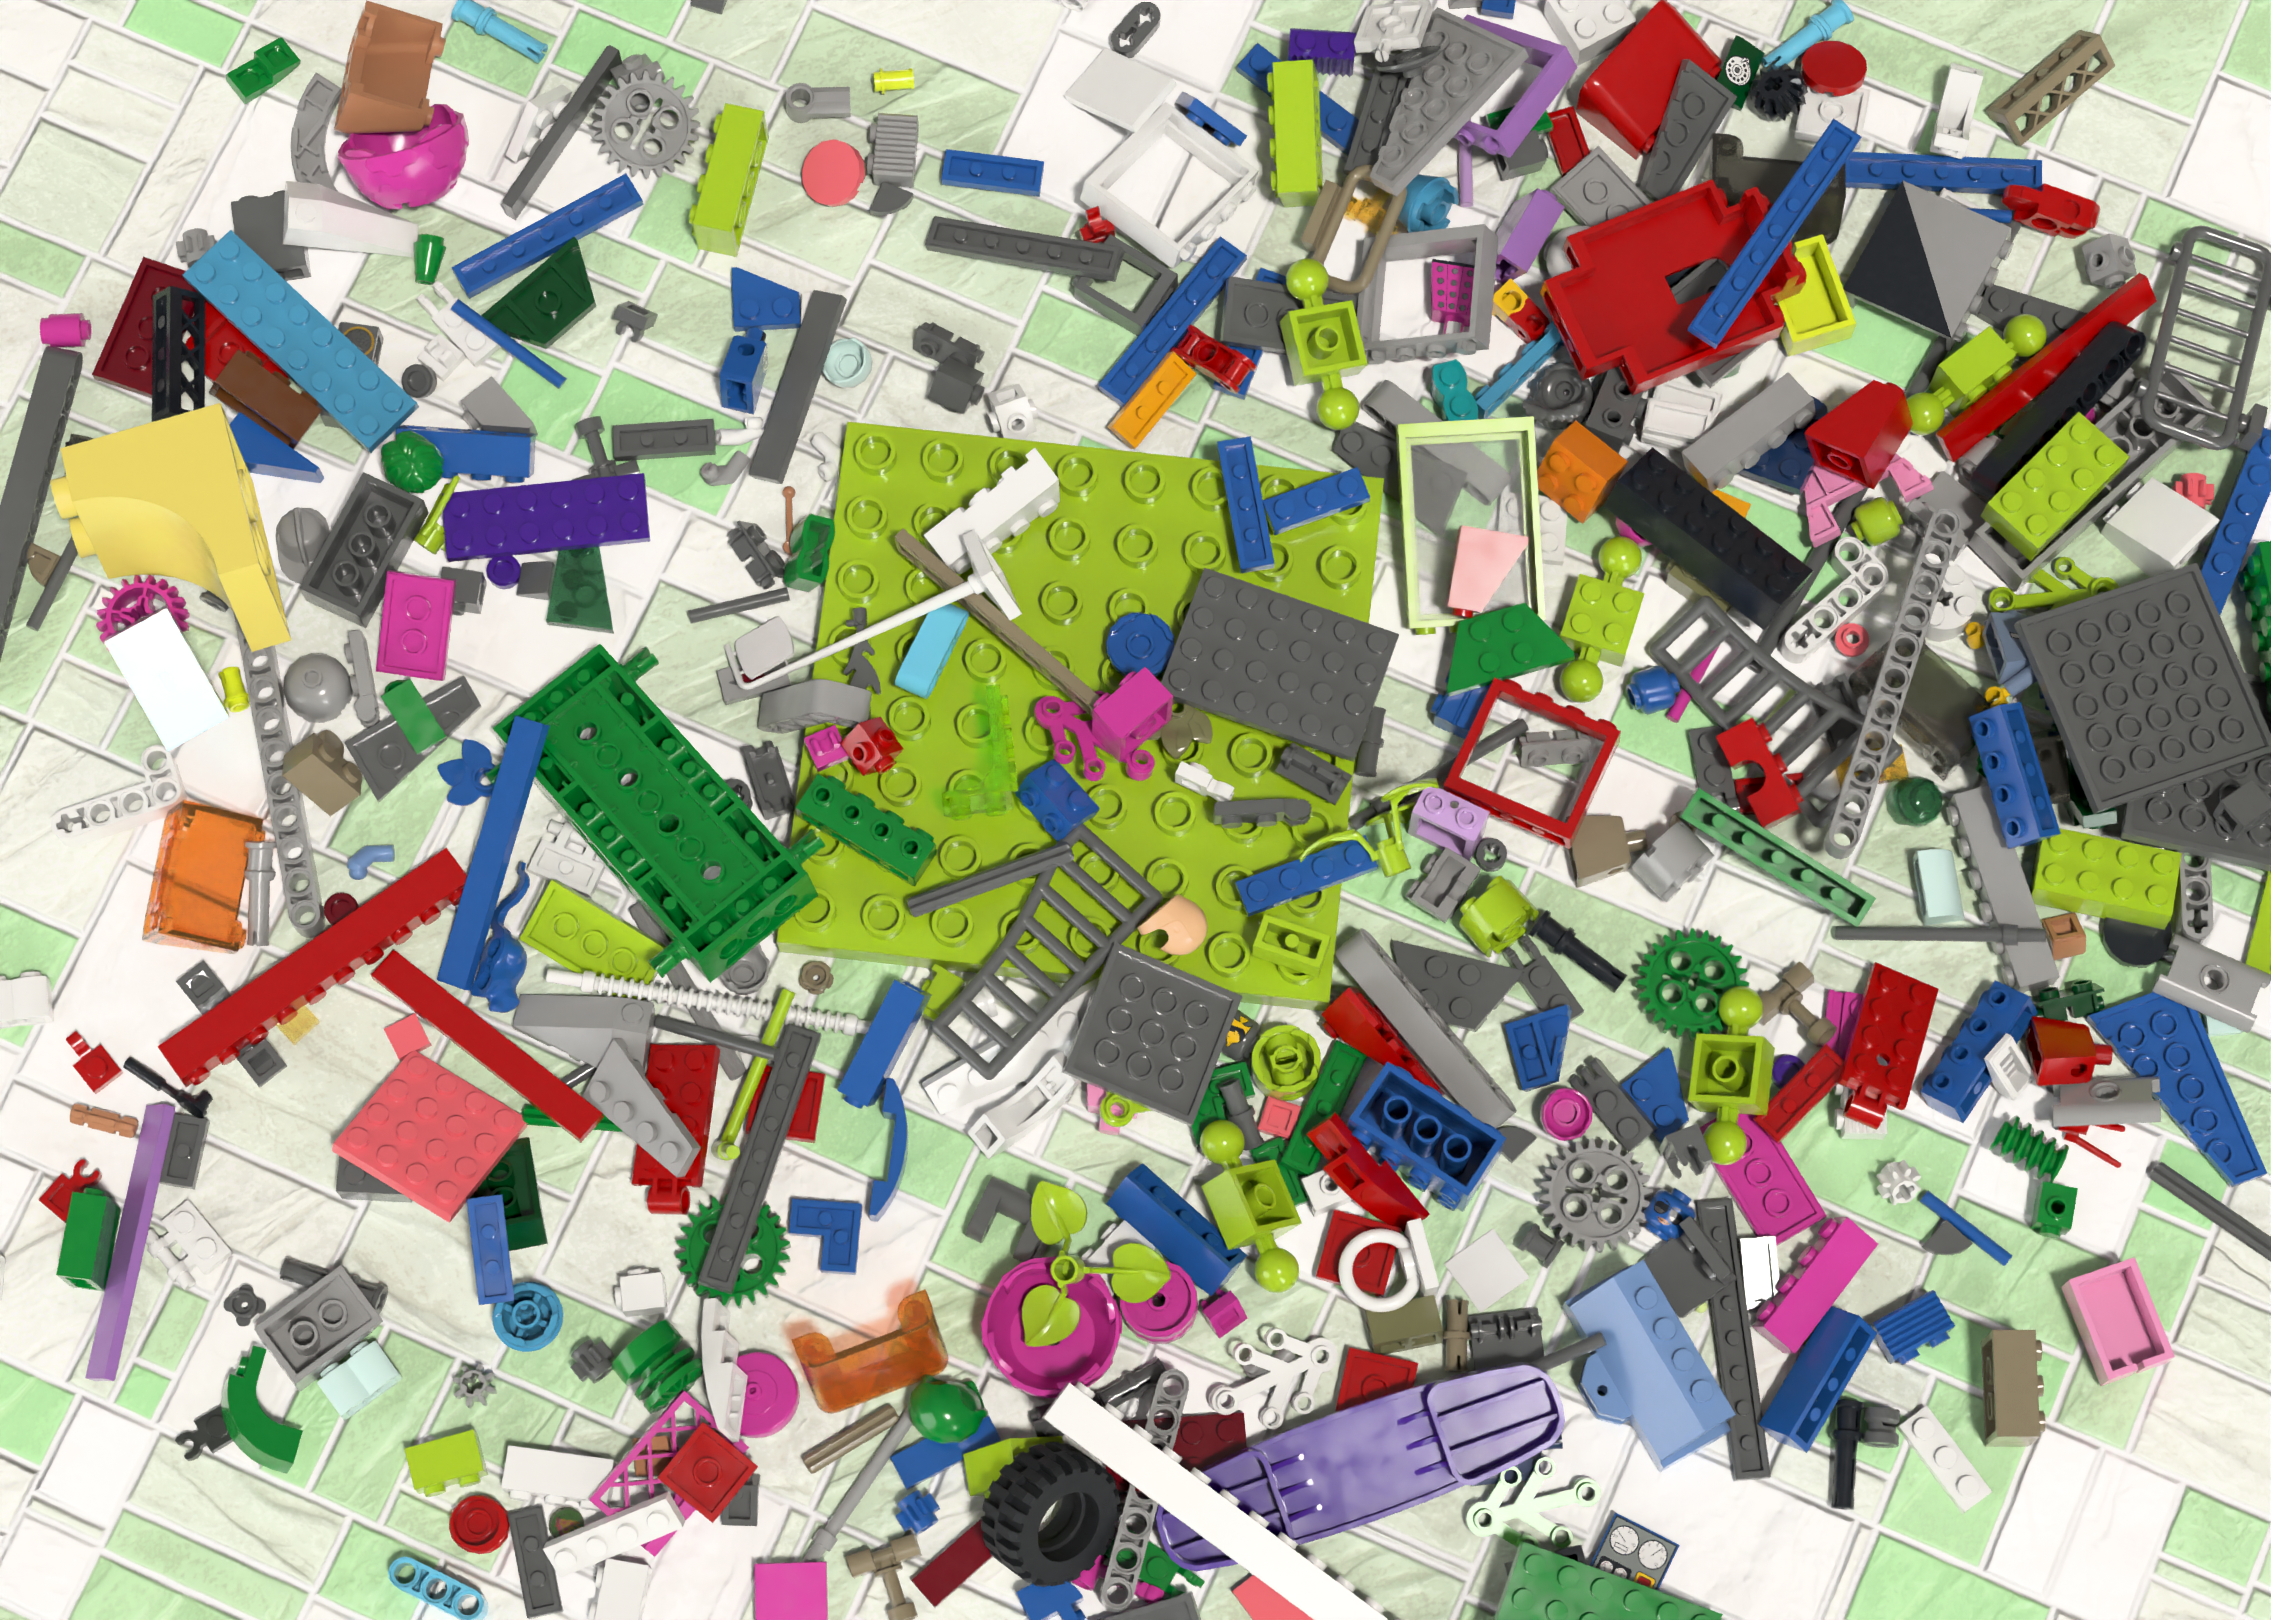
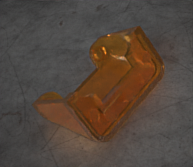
M183 800L171 808L165 817L142 929V941L226 954H235L239 949H242L245 944L247 931L242 929V922L237 921L246 878L244 871L248 867V848L245 847V841H265L266 832L262 830L264 819Z
M926 1289L911 1294L900 1302L897 1313L901 1329L841 1352L834 1353L829 1339L821 1333H808L792 1339L814 1401L819 1409L825 1413H838L920 1382L924 1374L936 1376L944 1371L949 1360L948 1351Z

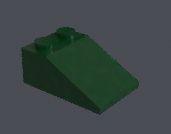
M529 1137L518 1139L469 1198L503 1195L509 1251L548 1244Z

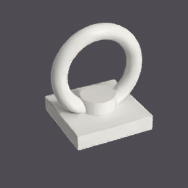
M1421 1218L1407 1221L1404 1235L1389 1229H1371L1360 1233L1346 1245L1339 1260L1338 1273L1344 1292L1355 1304L1366 1310L1389 1312L1399 1309L1411 1301L1418 1290L1421 1297L1434 1295L1436 1298L1439 1282ZM1373 1243H1388L1399 1249L1400 1261L1407 1282L1397 1294L1388 1298H1375L1365 1294L1360 1290L1353 1278L1352 1269L1357 1254L1364 1247Z

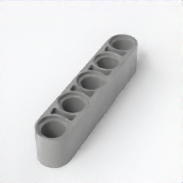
M1384 380L1362 405L1365 412L1395 437L1396 425L1443 422L1389 380ZM1470 442L1411 446L1467 472L1468 475L1462 489L1486 506H1490L1511 481L1510 475L1503 467Z

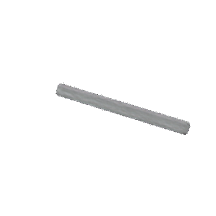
M640 903L635 904L629 909L630 915L641 931L666 946L670 945L661 927ZM682 962L666 974L676 990L683 986L684 991H689L690 988H693L695 993H699ZM691 1006L690 1009H687L696 1025L723 1032L711 1010L707 1012L706 1008L701 1007L697 1011L696 1006ZM716 1045L720 1049L719 1063L729 1080L733 1081L743 1076L746 1070L735 1050Z

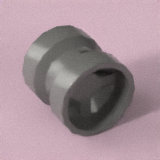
M1887 1407L1865 1408L1864 1420L1867 1422V1430L1863 1433V1445L1877 1448L1898 1447L1899 1435L1896 1433V1425L1900 1422V1410Z

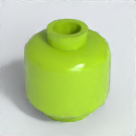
M1877 497L1855 509L1854 515L1857 521L1851 523V526L1860 541L1866 539L1871 546L1875 547L1898 536L1900 525L1904 524L1893 500L1887 502L1885 498Z

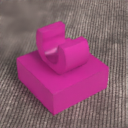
M836 725L804 738V742L818 772L850 759L840 744L842 738Z
M1219 1289L1216 1292L1219 1299L1211 1305L1205 1300L1201 1302L1204 1309L1202 1312L1212 1331L1219 1339L1248 1319L1238 1298L1231 1290L1225 1293Z

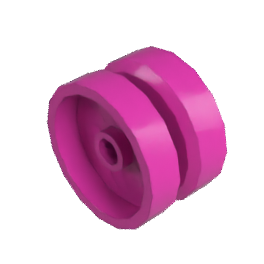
M1168 1261L1166 1263L1171 1271V1278L1152 1298L1141 1303H1129L1120 1298V1309L1128 1329L1137 1338L1151 1344H1169L1181 1339L1192 1328L1198 1314L1197 1291L1191 1277L1180 1266ZM1158 1297L1159 1300L1166 1299L1163 1306L1156 1307L1153 1304V1299Z

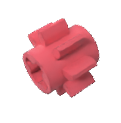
M2183 474L2180 481H2175V486H2172V490L2205 509V505H2211V500H2214V484H2206V476L2203 474Z

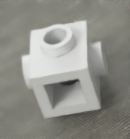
M1020 384L988 394L993 411L988 413V419L994 433L999 431L1002 438L1022 440L1029 434L1036 432L1033 419L1039 418L1033 399H1027Z

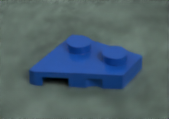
M1182 91L1175 101L1188 111L1186 117L1201 128L1204 124H1207L1215 131L1212 136L1227 147L1231 142L1240 147L1247 138L1246 134L1197 98Z
M1566 1004L1505 1024L1523 1091L1528 1092L1559 1082L1572 1013L1571 1006Z

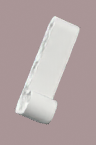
M1851 536L1844 537L1835 545L1830 563L1833 570L1844 581L1786 632L1780 651L1782 657L1787 662L1792 664L1805 662L1835 636L1843 625L1851 622L1883 592L1889 577L1888 570L1859 539ZM1849 551L1855 556L1856 560L1845 561L1840 556V552ZM1872 575L1877 578L1879 584L1869 585L1864 581L1863 576ZM1842 596L1849 597L1854 601L1855 605L1853 607H1845L1840 603L1839 598ZM1824 618L1829 622L1830 627L1826 629L1819 628L1815 624L1814 619ZM1805 634H1807L1808 637L1803 647L1797 646L1796 648H1794L1792 646V642L1794 644L1799 643L1804 638Z
M152 745L146 748L141 756V765L146 782L56 812L51 821V829L64 845L77 847L181 812L186 807L187 794L174 757L161 745ZM161 758L167 759L164 768L152 770L153 763ZM170 789L176 790V795L172 800L166 802L161 800L165 791ZM136 800L143 801V806L139 811L129 812V806L132 802ZM110 811V817L107 821L96 823V817L99 813ZM84 818L86 819L87 823L90 825V826L87 827V828L84 826V825H87L86 822L83 820ZM74 823L72 825V832L66 833L68 824Z

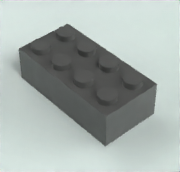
M363 472L300 586L305 600L361 627L367 628L385 595L387 571H398L414 541L413 539L429 514L424 500Z

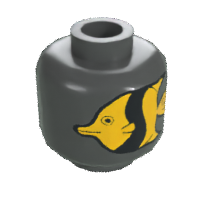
M1237 1009L1221 1052L1233 1060H1239L1242 1057L1248 1059L1253 1052L1256 1042L1261 1037L1259 1034L1260 1025Z

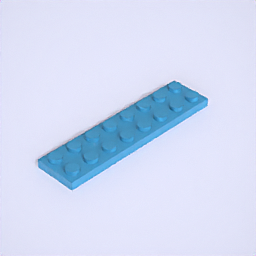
M232 230L226 233L183 274L185 281L304 392L314 397L318 401V405L368 452L372 453L419 408L414 399Z

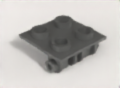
M1538 1308L1468 1316L1475 1370L1516 1362L1530 1363L1544 1357L1541 1334L1542 1320L1541 1316H1539Z

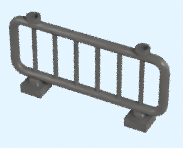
M2195 226L2185 232L2181 242L2175 241L2171 247L2168 259L2176 262L2148 376L2147 379L2142 377L2139 379L2134 396L2142 398L2140 413L2143 420L2149 427L2158 432L2217 451L2226 449L2233 444L2237 433H2240L2237 447L2250 451L2262 435L2268 407L2255 403L2247 414L2242 413L2271 295V252L2260 244L2212 227ZM2197 239H2205L2258 258L2263 264L2261 278L2192 254L2195 241ZM2190 260L2259 284L2255 304L2253 305L2185 281ZM2183 287L2253 311L2248 332L2178 308ZM2178 314L2246 338L2242 358L2238 359L2173 336L2172 331L2176 315ZM2173 342L2238 365L2239 370L2235 387L2165 363L2169 343ZM2163 369L2232 393L2228 415L2158 391ZM2156 397L2226 421L2223 434L2219 437L2210 436L2158 417L2154 411Z

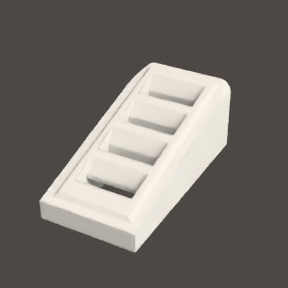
M2007 1033L1984 1058L1993 1085L1998 1093L2013 1101L2035 1079L2031 1066L2013 1037Z

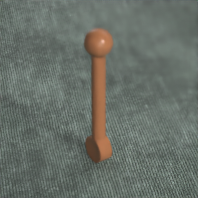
M791 486L785 487L782 491L783 496L786 498V542L783 544V550L787 555H792L790 549V537L793 531L792 498L796 493L795 489Z

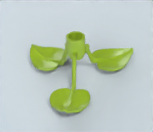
M1427 778L1414 783L1404 784L1391 790L1381 798L1382 803L1390 800L1391 810L1380 813L1365 823L1366 827L1385 823L1388 839L1376 844L1377 851L1370 846L1358 831L1349 829L1331 833L1316 840L1299 855L1300 863L1316 848L1340 841L1356 840L1369 853L1372 862L1379 860L1385 878L1411 869L1402 842L1400 823H1408L1417 801L1398 806V803L1405 796L1417 793L1428 787L1439 789L1437 778Z
M1040 1181L1036 1186L1031 1204V1221L1037 1237L1045 1244L1055 1245L1065 1239L1063 1248L1059 1251V1257L1051 1265V1275L1058 1282L1057 1285L1061 1288V1293L1054 1286L1042 1285L1032 1289L1026 1296L1022 1307V1320L1025 1331V1344L1032 1347L1048 1346L1060 1342L1071 1335L1077 1328L1081 1309L1076 1301L1066 1298L1068 1294L1067 1284L1080 1282L1085 1274H1114L1111 1281L1113 1291L1119 1298L1129 1303L1147 1301L1171 1278V1271L1164 1258L1152 1248L1139 1243H1128L1118 1247L1113 1253L1114 1267H1086L1080 1257L1068 1255L1072 1242L1070 1234H1076L1084 1228L1088 1214L1087 1207L1082 1197L1075 1191L1047 1181Z

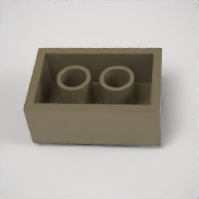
M1992 1330L1981 1341L1985 1447H2028L2040 1437V1432L2045 1431L2044 1411H2039L2038 1398L2043 1396L2044 1381L2042 1375H2037V1361L2042 1360L2041 1340H2036V1330Z

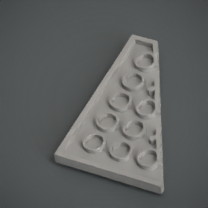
M1437 7L1432 13L1435 19L1430 32H1425L1422 47L1440 46L1442 52L1431 62L1422 66L1423 74L1412 77L1408 88L1403 89L1401 102L1396 107L1389 125L1391 133L1386 146H1381L1378 154L1379 159L1374 164L1370 174L1373 184L1397 197L1529 57L1525 48Z

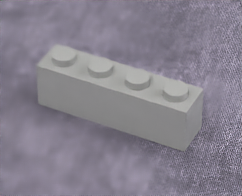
M1787 372L1683 450L1682 456L1685 468L1710 492L1715 491L1717 488L1722 489L1726 487L1737 473L1744 468L1748 469L1754 466L1759 461L1761 455L1771 448L1775 449L1782 445L1787 436L1797 428L1802 429L1806 427L1816 415L1814 399Z

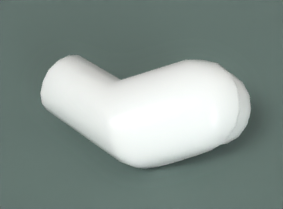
M747 417L745 419L746 429H717L715 432L716 444L743 445L760 438L765 430L762 429L763 419L761 417Z
M819 432L813 437L811 442L825 456V463L820 465L819 474L825 481H831L833 478L838 479L842 465V450L823 432Z

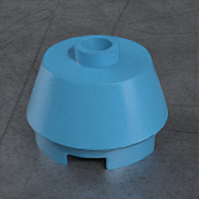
M1418 174L1406 186L1407 196L1398 218L1409 233L1447 228L1451 221L1446 217L1452 203L1458 205L1459 202L1457 189L1451 186L1448 179L1444 177Z
M536 1282L513 1285L515 1301L496 1303L494 1306V1330L499 1339L514 1350L531 1352L542 1349L556 1338L562 1327L563 1309L557 1295L543 1284Z

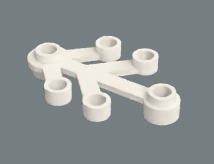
M1279 1328L1268 1329L1264 1335V1342L1269 1348L1273 1350L1284 1348L1300 1355V1357L1290 1362L1258 1352L1247 1343H1238L1232 1351V1356L1236 1362L1241 1365L1252 1364L1269 1372L1235 1388L1227 1385L1215 1387L1209 1395L1210 1406L1219 1414L1229 1415L1237 1410L1239 1402L1274 1386L1267 1407L1260 1413V1421L1269 1429H1277L1283 1423L1281 1410L1295 1375L1306 1371L1300 1391L1292 1397L1291 1404L1293 1409L1300 1414L1310 1413L1315 1406L1312 1396L1321 1373L1330 1371L1337 1362L1338 1352L1330 1340L1319 1337L1306 1343L1287 1336ZM1274 1333L1281 1335V1341L1277 1345H1272L1270 1342V1338ZM1242 1348L1249 1349V1357L1245 1360H1240L1239 1351ZM1319 1350H1325L1326 1358L1322 1362H1317L1316 1353ZM1225 1395H1230L1232 1399L1228 1407H1222L1221 1399ZM1301 1397L1308 1398V1405L1304 1409H1299L1298 1401ZM1270 1412H1275L1277 1415V1419L1273 1424H1268L1266 1421V1417Z

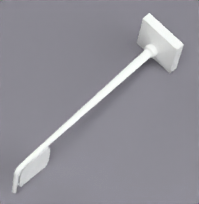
M975 529L962 535L974 574L968 576V581L789 665L787 659L794 656V645L786 624L778 616L737 639L735 642V652H732L730 644H725L724 649L738 686L744 690H751L973 593L979 595L985 592L1010 621L1021 615L1022 612L1003 570ZM735 655L738 656L739 662L743 669L742 671H740L738 668L737 662L734 657ZM784 661L786 663L785 667L750 683H745L741 676L745 673L749 679L753 680Z

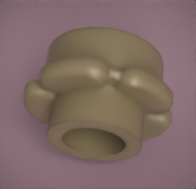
M821 961L807 963L802 968V975L799 977L800 985L803 989H808L811 994L819 995L824 993L825 989H829L833 984L834 977L830 973L831 968ZM815 975L820 977L818 981L813 980Z

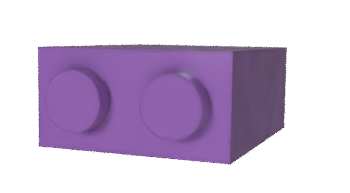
M1537 188L1515 201L1496 232V235L1499 237L1495 280L1500 284L1504 285L1510 278L1514 280L1528 272L1564 210L1565 206L1557 202V197L1551 192Z

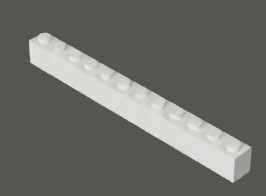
M1078 1381L1075 1386L1067 1383L1042 1418L1313 1620H1388L1381 1615L1385 1608L1368 1596L1362 1601L1352 1593L1356 1588L1353 1584L1340 1575L1335 1580L1323 1572L1327 1565L1309 1553L1306 1558L1295 1551L1298 1545L1295 1541L1282 1532L1276 1537L1266 1529L1269 1522L1252 1510L1247 1515L1237 1508L1240 1501L1225 1489H1222L1218 1494L1208 1486L1211 1479L1194 1467L1189 1472L1179 1465L1183 1458L1170 1448L1165 1446L1161 1451L1151 1444L1150 1441L1153 1439V1436L1137 1424L1131 1429L1121 1421L1125 1415L1115 1407L1107 1403L1103 1408L1092 1399L1096 1394Z

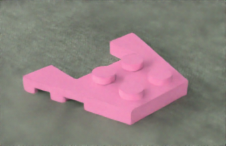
M1897 453L1879 480L1881 481L1891 476L1906 503L1934 490L1931 480L1927 476L1921 475L1904 457L1901 458ZM1816 465L1804 488L1810 529L1809 535L1814 548L1842 535L1828 506L1867 488L1864 485Z

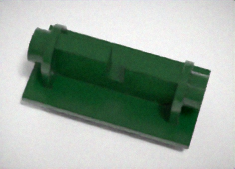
M2080 980L2071 983L2072 988L2059 990L2058 987L2040 989L2037 991L2038 995L2031 996L2030 998L2033 1004L2038 1006V1013L2035 1017L2066 1021L2068 1020L2066 1007L2071 1006L2073 1018L2088 1016L2104 1009V1000L2101 995L2097 996V993L2105 992V990L2098 984L2092 983V980Z

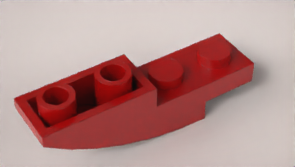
M1336 1112L1312 1127L1307 1133L1308 1137L1328 1160L1323 1169L1349 1197L1373 1216L1388 1225L1402 1228L1403 1232L1405 1231L1407 1221L1419 1218L1423 1220L1428 1217L1429 1212L1389 1163L1383 1161L1377 1164L1358 1139L1351 1135L1352 1132Z

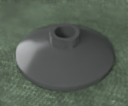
M1427 46L1402 52L1389 57L1386 62L1384 60L1379 62L1377 69L1392 73L1403 72L1405 79L1423 74L1422 66L1435 59L1442 50L1440 46Z

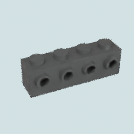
M1619 366L1608 370L1585 425L1586 429L1618 454L1623 444L1630 445L1636 427L1631 425L1634 417L1641 418L1648 401L1642 398L1645 391L1632 395Z

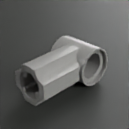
M805 83L793 84L786 92L787 115L796 123H805L812 118L851 117L850 87L811 88V86ZM803 99L808 104L804 107H797L793 102Z

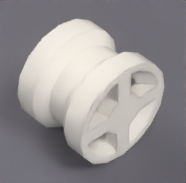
M985 985L972 1002L989 1017L993 1018L999 1014L991 991Z

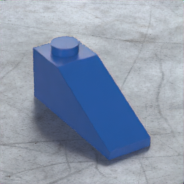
M241 412L230 423L249 473L320 484L325 479L317 465Z

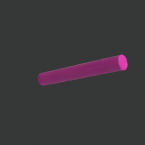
M1719 646L1689 673L1698 684L1702 680ZM1683 687L1678 693L1674 705L1666 715V718L1674 723L1679 722L1692 698Z

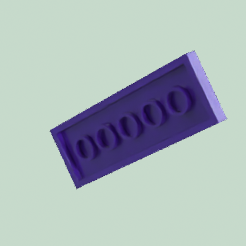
M644 473L453 492L443 510L448 562L651 542Z

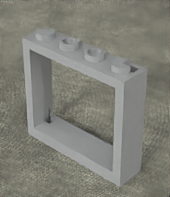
M1485 224L1391 235L1373 280L1358 296L1357 321L1367 362L1383 364L1386 360L1391 359L1413 361L1416 357L1420 356L1443 358L1449 353L1472 355L1478 350H1488L1499 236ZM1376 237L1364 238L1361 272ZM1476 251L1469 332L1379 341L1386 262Z

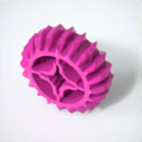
M135 575L134 584L131 585L126 579H122L121 585L123 588L118 591L115 587L110 588V592L113 595L112 599L102 597V603L107 608L97 610V615L103 619L96 624L97 629L103 632L100 635L103 644H105L106 637L118 631V623L128 626L143 616L154 612V599L168 605L182 632L189 631V625L184 621L190 617L188 610L184 609L186 605L185 599L178 597L179 591L175 586L168 588L169 584L164 579L156 583V579L151 575L146 578L145 583H143L140 576ZM137 600L134 606L126 608L130 603Z

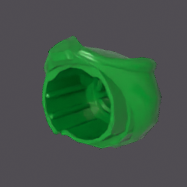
M924 1374L920 1384L911 1392L908 1411L913 1426L925 1439L940 1444L962 1443L977 1432L983 1418L988 1416V1410L985 1408L973 1381L962 1383L941 1381L930 1374Z

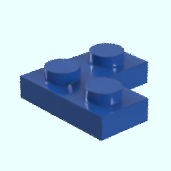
M792 1198L789 1235L823 1238L821 1273L856 1275L863 1206L859 1203Z

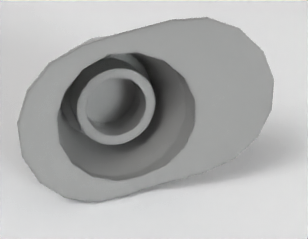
M296 507L282 516L276 526L275 537L281 570L289 580L298 584L303 583L330 534L326 518L319 511L312 508Z

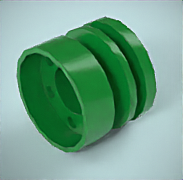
M668 1319L654 1324L641 1333L616 1357L611 1365V1368L626 1386L643 1380L634 1395L639 1401L647 1398L644 1407L650 1414L656 1413L670 1405L682 1390L687 1393L704 1373L702 1359L692 1360L696 1353L691 1347L675 1353L683 1337Z

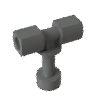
M600 416L590 417L575 424L579 438H587L595 465L590 467L591 474L572 480L640 474L636 459L620 465H616L615 460L607 459L599 435L605 431Z

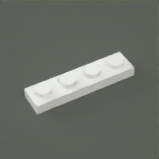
M666 1492L547 1541L543 1550L561 1578L603 1561L606 1558L613 1557L684 1527L686 1520L671 1494Z

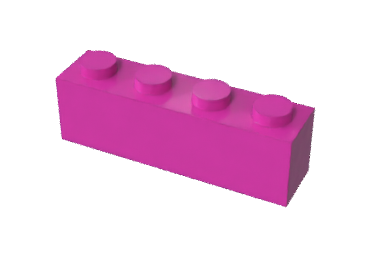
M1848 1217L1830 1218L1822 1225L1818 1232L1820 1238L1813 1246H1808L1800 1254L1797 1260L1800 1264L1794 1272L1786 1274L1778 1283L1777 1289L1779 1293L1772 1299V1302L1770 1300L1766 1301L1756 1313L1758 1319L1752 1327L1782 1353L1795 1354L1878 1245L1874 1239Z

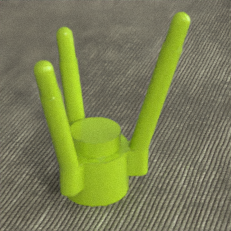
M458 475L453 477L450 484L444 485L425 524L413 539L434 555L440 549L446 552L445 530L437 521L460 480Z

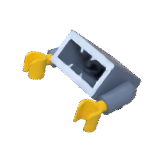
M2007 610L2003 613L1991 612L1989 618L1984 621V625L1981 626L1978 622H1971L1965 629L1968 636L1966 640L1971 649H1979L1986 645L1998 684H2004L2002 689L1993 686L1986 690L1985 699L1987 703L1992 702L1990 708L2008 704L2006 697L2009 695L2014 697L2037 682L2014 627L2018 620L2030 616L2015 610Z

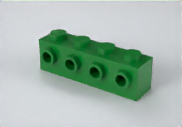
M817 774L795 807L797 816L915 887L937 854L936 844L933 842L934 838L920 828H916L914 831L905 826L904 819L890 810L884 813L875 808V802L866 795L858 793L855 796L845 790L846 785L834 776L829 775L825 778Z

